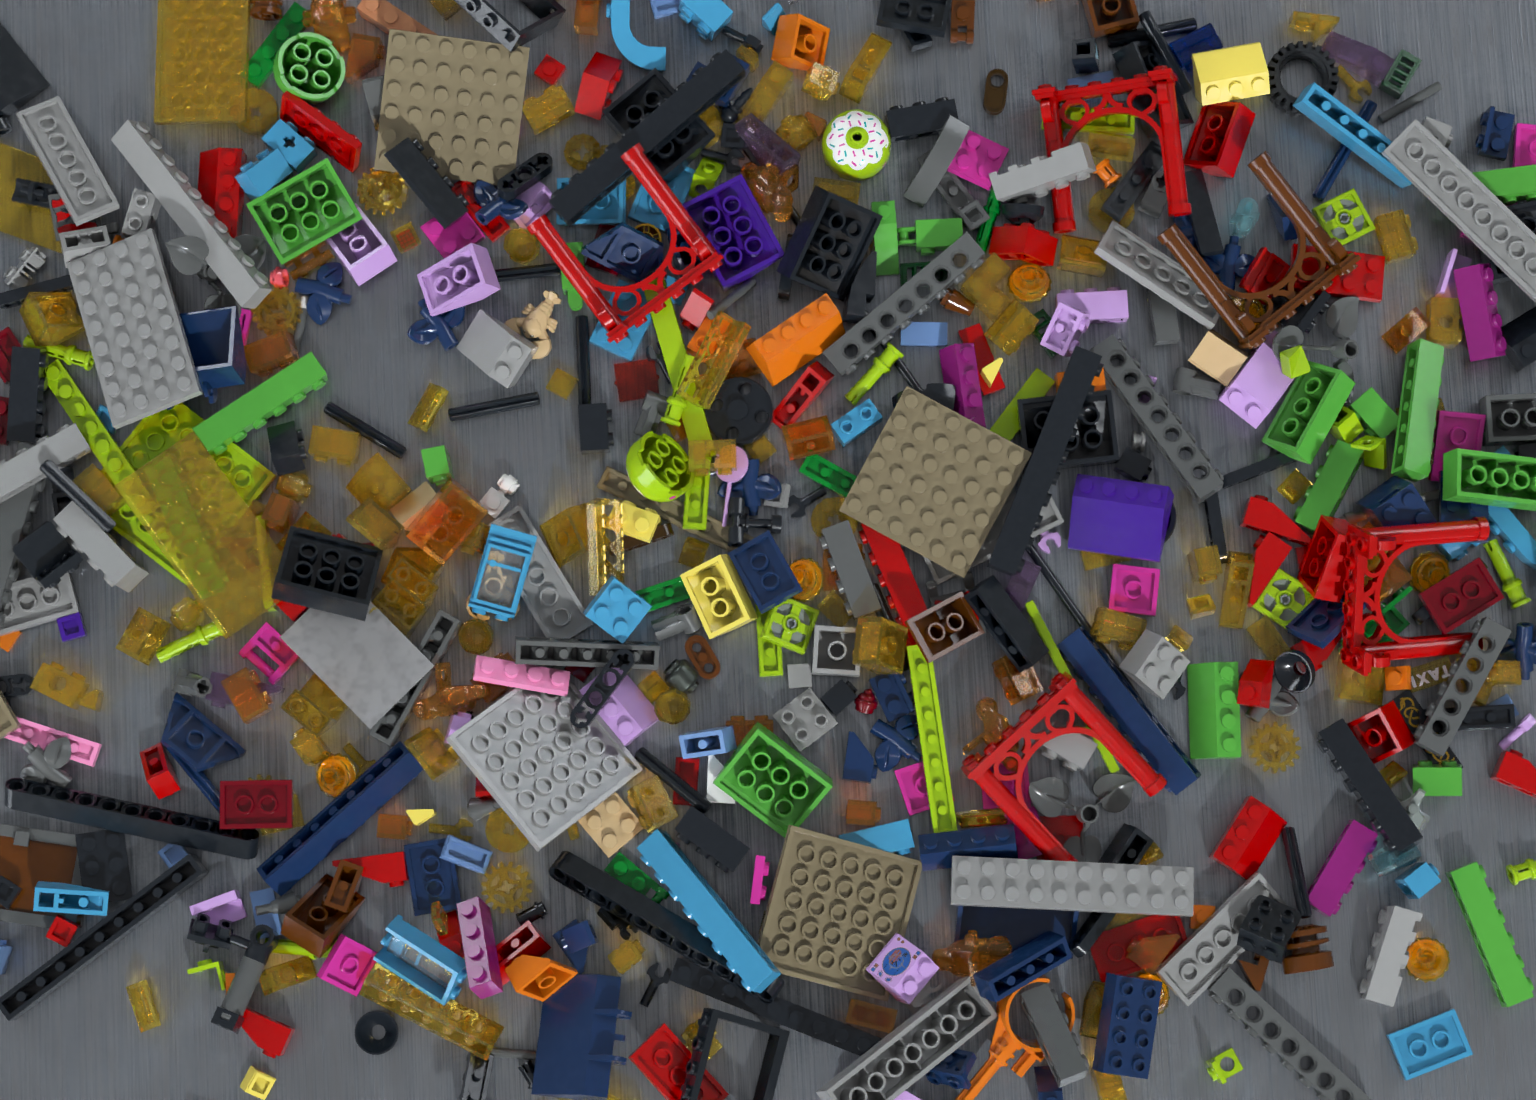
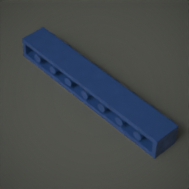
M1084 625L1057 645L1062 658L1065 661L1069 660L1074 666L1073 671L1080 680L1084 679L1089 685L1088 690L1091 695L1096 699L1099 698L1104 704L1103 709L1109 717H1114L1119 723L1117 726L1121 733L1131 738L1134 742L1132 746L1140 755L1143 754L1148 760L1147 763L1167 780V784L1164 787L1168 792H1173L1177 795L1201 776L1198 769Z
M399 741L257 868L263 880L280 896L284 895L338 845L344 842L357 828L362 826L376 811L380 810L395 794H398L413 778L417 777L425 769L424 766Z

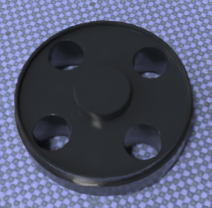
M734 377L719 383L711 391L706 402L705 414L709 428L716 437L730 445L744 446L758 441L767 433L773 423L774 407L770 395L758 382L745 377ZM749 383L751 384V391L746 395H742L740 393L741 385ZM715 400H721L723 403L722 409L717 412L713 411L711 408L712 403ZM762 411L767 412V420L764 423H758L756 420L757 414ZM732 428L739 430V436L735 440L728 439V432Z

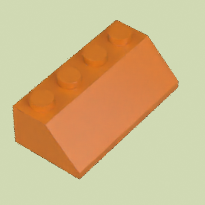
M825 293L746 348L772 387L819 356L845 334L840 312L828 294Z

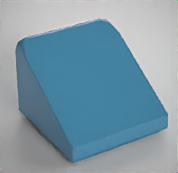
M775 3L762 17V26L773 36L776 35L779 16L786 15L779 3Z

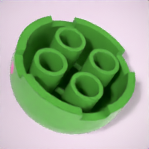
M312 32L298 33L286 40L275 55L273 63L275 81L283 93L288 91L300 97L309 105L319 104L332 97L342 85L346 70L343 56H340L332 45L333 42L328 38Z

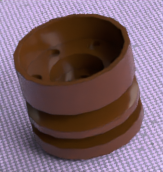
M1308 924L1296 927L1287 945V950H1291V955L1285 956L1282 962L1284 974L1308 972L1334 966L1332 951L1320 950L1319 945L1329 942V937L1318 938L1317 936L1318 933L1328 931L1327 925Z

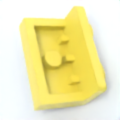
M616 500L605 526L607 529L650 543L657 526L661 525L662 521L658 512L653 509L645 508L643 510L636 507L630 501L624 500L620 502Z

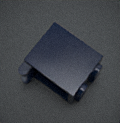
M1392 476L1356 502L1372 528L1437 522L1414 485L1397 476Z

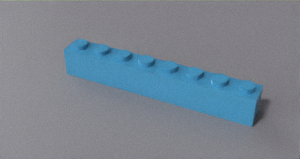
M657 828L637 847L642 854L640 856L641 860L647 866H652L656 871L654 873L655 877L662 884H666L669 887L668 893L675 901H680L684 906L683 912L690 919H694L698 923L697 929L704 937L710 938L713 942L712 948L719 955L723 954L727 959L726 965L733 973L739 974L742 978L741 984L746 990L762 993L782 974L666 831Z

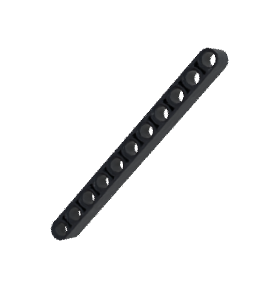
M11 778L5 783V806L13 810L241 859H253L258 854L259 832L256 829H220V821L22 778Z
M562 851L548 870L550 876L555 881L765 1004H772L784 986L785 982L779 976L762 993L749 992L741 984L742 978L739 974L733 973L726 965L727 959L723 954L719 955L712 948L713 942L709 937H704L697 929V926L571 852Z

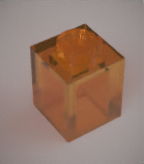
M379 814L377 838L408 840V835L412 836L413 822L410 821L409 816Z

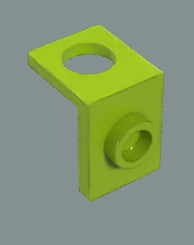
M703 157L693 175L688 195L694 198L701 195L696 190L697 185H704L708 191L715 188L724 165Z
M1365 435L1350 444L1351 448L1364 450V466L1383 470L1387 468L1386 438Z
M212 959L197 962L198 967L187 969L188 974H194L216 968L221 990H226L223 961L212 963Z
M1232 1048L1206 1061L1209 1065L1207 1071L1213 1081L1217 1080L1220 1084L1226 1083L1228 1077L1243 1070ZM1224 1057H1230L1234 1061L1232 1070L1224 1071L1221 1068L1220 1062Z

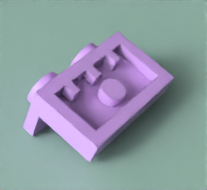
M1059 302L1040 345L1062 356L1071 357L1075 346H1080L1079 338L1081 334L1085 333L1089 327L1090 320L1088 319L1090 314L1082 312L1064 302Z

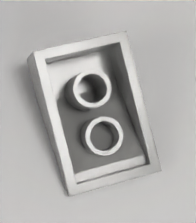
M480 309L456 348L488 376L506 388H511L516 385L539 347L483 309Z

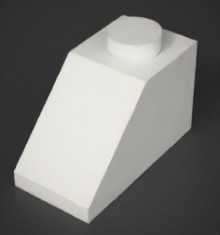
M709 755L707 800L712 804H735V800L713 784V781L724 766L714 755Z

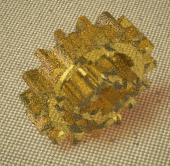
M370 168V174L363 173L362 180H358L357 196H359L360 204L365 203L366 211L373 208V214H376L379 210L385 216L387 210L394 214L395 207L402 208V202L407 200L408 186L405 185L403 178L399 179L400 174L398 172L393 174L390 171H375L373 168Z
M275 285L274 291H271L255 309H250V312L256 315L252 318V321L258 323L257 328L260 331L264 329V333L268 336L272 331L275 337H279L281 331L283 334L288 335L287 329L295 330L294 322H301L297 317V314L303 313L300 308H297L301 305V301L295 299L297 295L294 292L289 293L287 287H284L281 291L280 287ZM287 301H289L291 305V312L287 309ZM270 309H280L283 313H273ZM262 311H265L267 315L265 318L266 322L263 319Z
M1273 722L1271 728L1268 723L1263 724L1264 730L1260 728L1255 730L1258 736L1250 737L1254 742L1253 745L1248 746V749L1254 750L1250 758H1257L1255 766L1264 765V772L1271 768L1272 774H1276L1278 768L1281 772H1285V765L1293 767L1292 759L1297 760L1300 758L1295 754L1296 751L1301 750V747L1295 744L1300 738H1293L1292 734L1295 730L1286 731L1287 724L1285 723L1280 728L1277 722ZM1270 732L1269 739L1266 742L1260 743L1263 736ZM1281 734L1287 738L1289 743L1284 742V740L1281 738ZM1274 742L1276 746L1280 747V750L1276 751L1275 754L1274 750L1270 749V745L1274 744ZM1260 752H1264L1267 755L1268 761L1262 757ZM1284 753H1289L1288 757L1280 763L1281 756Z
M500 862L499 869L491 866L493 873H485L484 875L488 878V881L481 882V885L486 886V890L482 891L481 894L488 895L489 897L485 903L493 902L492 909L496 910L498 907H501V913H505L507 908H509L511 913H515V906L523 909L521 902H529L530 899L526 895L527 893H533V890L528 888V885L532 884L533 880H526L525 878L529 872L521 873L522 866L518 865L516 868H513V862H509L508 867H505L504 863ZM508 871L517 874L521 880L515 881L510 878ZM499 874L500 880L496 886H492L494 878ZM505 881H507L508 884H518L517 886H514L510 889V894H507L506 891L502 890L497 891V889L503 887L505 885ZM523 888L521 896L515 901L514 895L518 889ZM499 894L504 897L506 904L496 900L493 895Z

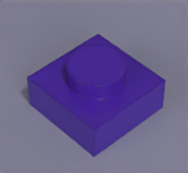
M80 612L56 619L62 642L87 636Z

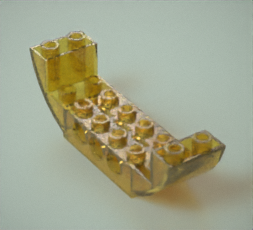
M401 558L387 575L390 579L372 601L376 607H373L369 614L378 608L408 639L430 608L439 587ZM315 673L300 691L295 689L280 707L316 737L328 731L350 710Z

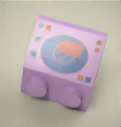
M895 933L866 968L897 1001L910 1004L939 969L922 950L898 933Z

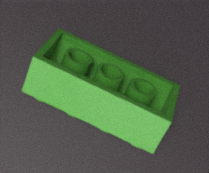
M1308 361L1311 371L1296 377L1265 433L1262 442L1294 460L1311 465L1352 391L1355 382L1342 370Z
M1209 662L1188 664L1190 759H1235L1241 757L1240 704H1237L1239 688L1238 662Z

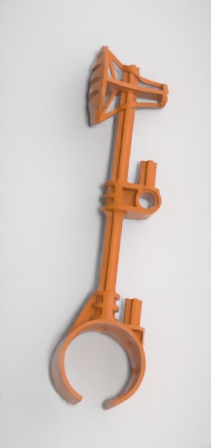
M1042 975L1028 984L1035 982L1049 983L1050 979ZM1020 989L997 1002L996 1012L998 1016L988 1051L989 1058L970 1080V1089H963L955 1100H974L1000 1067L1008 1066L1006 1062L1010 1058L1013 1059L1015 1057L1013 1054L1016 1050L1025 1049L1024 1053L1010 1069L1021 1078L1036 1060L1041 1062L1045 1058L1037 1039H1023L1010 1027V1004ZM1063 992L1061 995L1065 1005L1064 1012L1068 1017L1069 1024L1067 1026L1071 1032L1075 1021V1008L1071 996Z

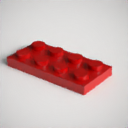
M286 91L282 95L280 119L285 123L290 121L298 128L299 131L297 133L303 137L307 136L319 149L353 173L359 166L362 147L360 140L355 135L349 134L342 129L336 121H331L324 116L318 108L312 107L300 97Z
M1295 243L1291 248L1290 269L1295 261L1298 244ZM1306 245L1305 253L1317 252L1313 246ZM1347 251V254L1354 253L1361 257L1356 262L1358 267L1347 275L1344 274L1341 277L1336 275L1331 279L1333 284L1324 291L1333 297H1358L1361 301L1380 303L1383 292L1385 256ZM1304 258L1302 271L1305 275L1311 276L1318 270L1319 263L1315 258ZM1295 274L1294 277L1297 280L1294 283V291L1301 290L1311 281L1301 280ZM1319 289L1314 294L1320 295L1322 291Z
M1150 915L1103 931L1090 949L1100 982H1105L1107 972L1128 975L1163 963L1187 939V935L1180 916Z
M663 1023L628 1058L666 1100H680L682 1094L680 1088L685 1082L687 1075L686 1065L691 1059L692 1053L668 1026ZM705 1068L697 1099L724 1100L729 1094Z

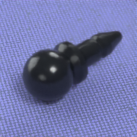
M752 88L743 91L735 102L730 101L727 107L721 109L720 118L724 123L732 124L737 120L738 114L743 112L741 107L752 94Z

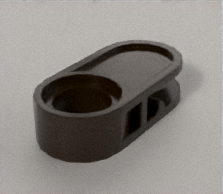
M1002 69L991 70L986 78L983 108L987 114L992 116L1000 114L1004 110L1006 103L1008 75ZM992 76H1001L1004 83L1001 86H994L990 80Z

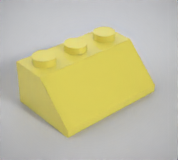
M1260 42L1192 54L1195 98L1202 106L1270 94L1269 71Z
M720 554L680 575L709 639L735 630L758 618L728 554Z

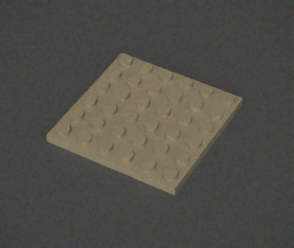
M389 29L374 169L397 172L384 154L407 137H410L412 140L416 138L425 148L422 152L427 159L431 156L439 165L437 171L442 177L447 175L452 180L468 182L481 180L491 185H497L500 178L516 168L530 47L518 46L510 52L501 43Z
M906 386L839 511L965 578L1032 453Z
M788 825L757 944L784 975L888 1002L890 993L866 968L895 933H898L903 938L905 937L922 871V863L919 860Z

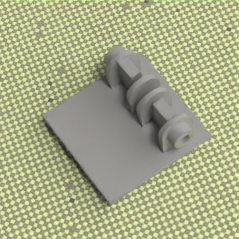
M26 247L18 257L21 260L16 267L12 265L4 274L6 278L4 283L10 285L12 282L13 284L10 286L12 289L26 286L29 281L19 272L32 279L22 268L25 266L36 274L37 272L28 266L27 262L39 270L46 262L44 259L47 256L40 251L36 254L37 247Z
M810 687L772 715L800 752L838 724Z

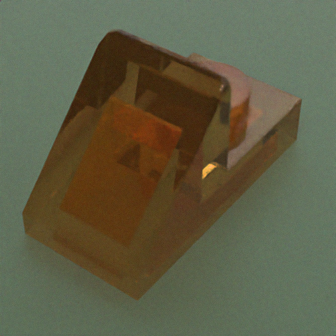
M1415 307L1381 337L1397 354L1428 328L1431 322Z

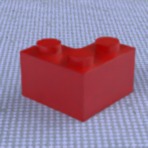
M599 52L594 54L583 72L574 112L601 120L603 117L602 111L612 104V100L609 99L610 94L614 93L617 83H620L623 70L620 69L622 60Z
M1004 223L1003 226L993 227L988 254L1001 260H1022L1035 267L1053 266L1058 239L1050 236V232L1046 230L1035 229V225L1031 223H1021V226Z

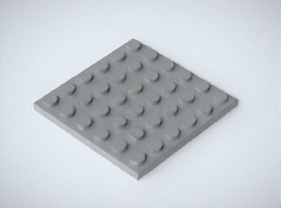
M546 665V666H545V667H547V668H553V669H559V670H561V668H560L559 666H555V665ZM569 680V689L566 697L514 688L446 739L537 852L644 770L599 714L585 728H577L571 723L570 714L583 697L571 680ZM585 702L582 705L586 707L583 713L577 712L576 714L578 723L587 721L585 715L588 711L592 713L595 711L588 707Z

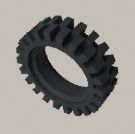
M1298 41L1295 45L1292 42L1287 47L1283 46L1274 54L1267 68L1269 71L1270 101L1272 104L1274 102L1278 104L1277 109L1281 110L1283 108L1286 110L1285 113L1289 115L1291 112L1295 113V116L1303 114L1292 106L1297 97L1287 93L1282 86L1280 78L1281 70L1285 64L1296 59H1304L1313 63L1321 73V88L1332 96L1334 95L1338 87L1336 85L1339 82V77H1337L1339 71L1338 67H1334V58L1330 59L1328 57L1330 53L1327 50L1325 52L1321 51L1322 46L1317 45V47H1313V42L1303 44V41Z

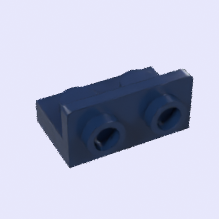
M1490 106L1486 112H1482L1479 125L1483 126L1482 132L1478 134L1475 142V147L1478 148V156L1501 161L1506 160L1515 115L1495 111L1494 106Z
M894 667L868 680L888 723L915 711L912 692L907 693L903 685L907 681L901 670L897 672Z
M956 1049L925 1074L927 1080L935 1085L944 1084L954 1089L963 1088L969 1090L971 1083L967 1076L977 1057L974 1052Z

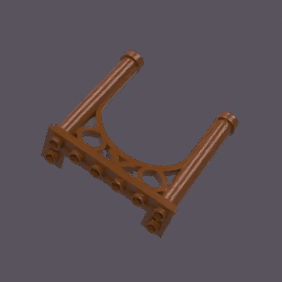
M1267 151L1261 153L1247 166L1290 219L1298 238V250L1295 261L1286 276L1276 285L1256 293H1242L1232 290L1217 278L1176 223L1156 237L1162 245L1165 244L1236 335L1240 349H1252L1266 341L1264 336L1269 335L1279 327L1277 323L1281 319L1288 320L1297 313L1296 307L1301 303L1305 306L1315 298L1313 294L1319 289L1324 291L1333 284L1331 279L1336 275L1341 277L1352 272L1358 267L1356 262L1361 259L1359 255L1354 253L1347 254V251L1337 239H1331L1270 160L1272 157ZM1306 238L1317 252L1305 253ZM1312 257L1319 263L1318 270L1311 276L1305 275L1302 271L1304 258ZM1295 274L1301 280L1311 281L1297 293L1294 291V283L1297 280L1294 277ZM1286 285V290H1280ZM1271 295V298L1281 296L1287 301L1273 311V303L1267 296ZM1230 297L1245 300L1242 311H1240ZM1254 299H1260L1266 304V311L1259 318H1255L1249 313L1250 304Z

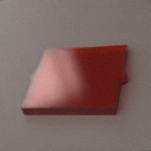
M645 359L614 364L616 375L614 384L618 388L620 402L644 399L648 390L660 394L658 379L660 377L656 373L655 361Z

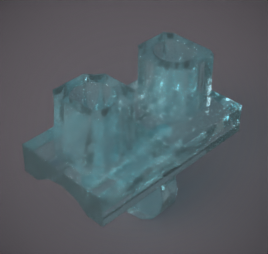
M1243 198L1231 216L1230 223L1234 224L1233 236L1245 239L1247 233L1250 232V229L1259 220L1260 212H1257L1258 204L1254 199Z

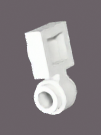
M505 473L497 482L499 491L491 487L477 505L494 519H497L511 502L505 496L508 494L514 495L520 487V484L517 483L518 480L511 474L508 476Z

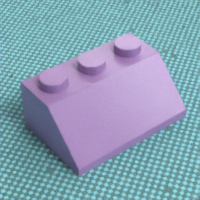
M613 668L617 670L621 675L624 672L623 670H620V668ZM612 672L606 673L603 678L604 683L608 686L614 685L616 675ZM628 675L599 712L600 717L625 747L662 718L660 713ZM597 676L579 690L582 695L586 693ZM594 691L590 694L589 700L593 705H598L602 701V695L600 692Z

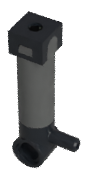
M257 925L251 931L250 940L236 934L231 936L230 943L242 947L246 951L221 1007L217 1006L211 1023L236 1034L239 1033L245 1019L243 1018L244 1012L269 956L279 942L278 934L269 926ZM269 933V940L264 944H260L261 935Z

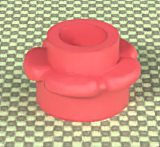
M277 266L270 272V283L278 289L287 287L289 284L288 270Z

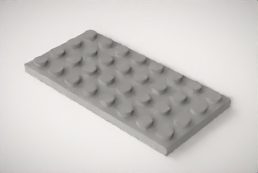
M152 228L66 263L111 423L115 429L203 394L156 233Z

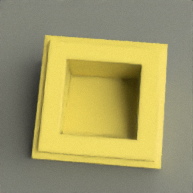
M999 357L981 370L980 375L989 388L1003 363L1002 357Z
M434 809L406 810L416 826L437 815Z
M250 1066L240 1084V1088L244 1092L265 1100L276 1078L254 1066Z

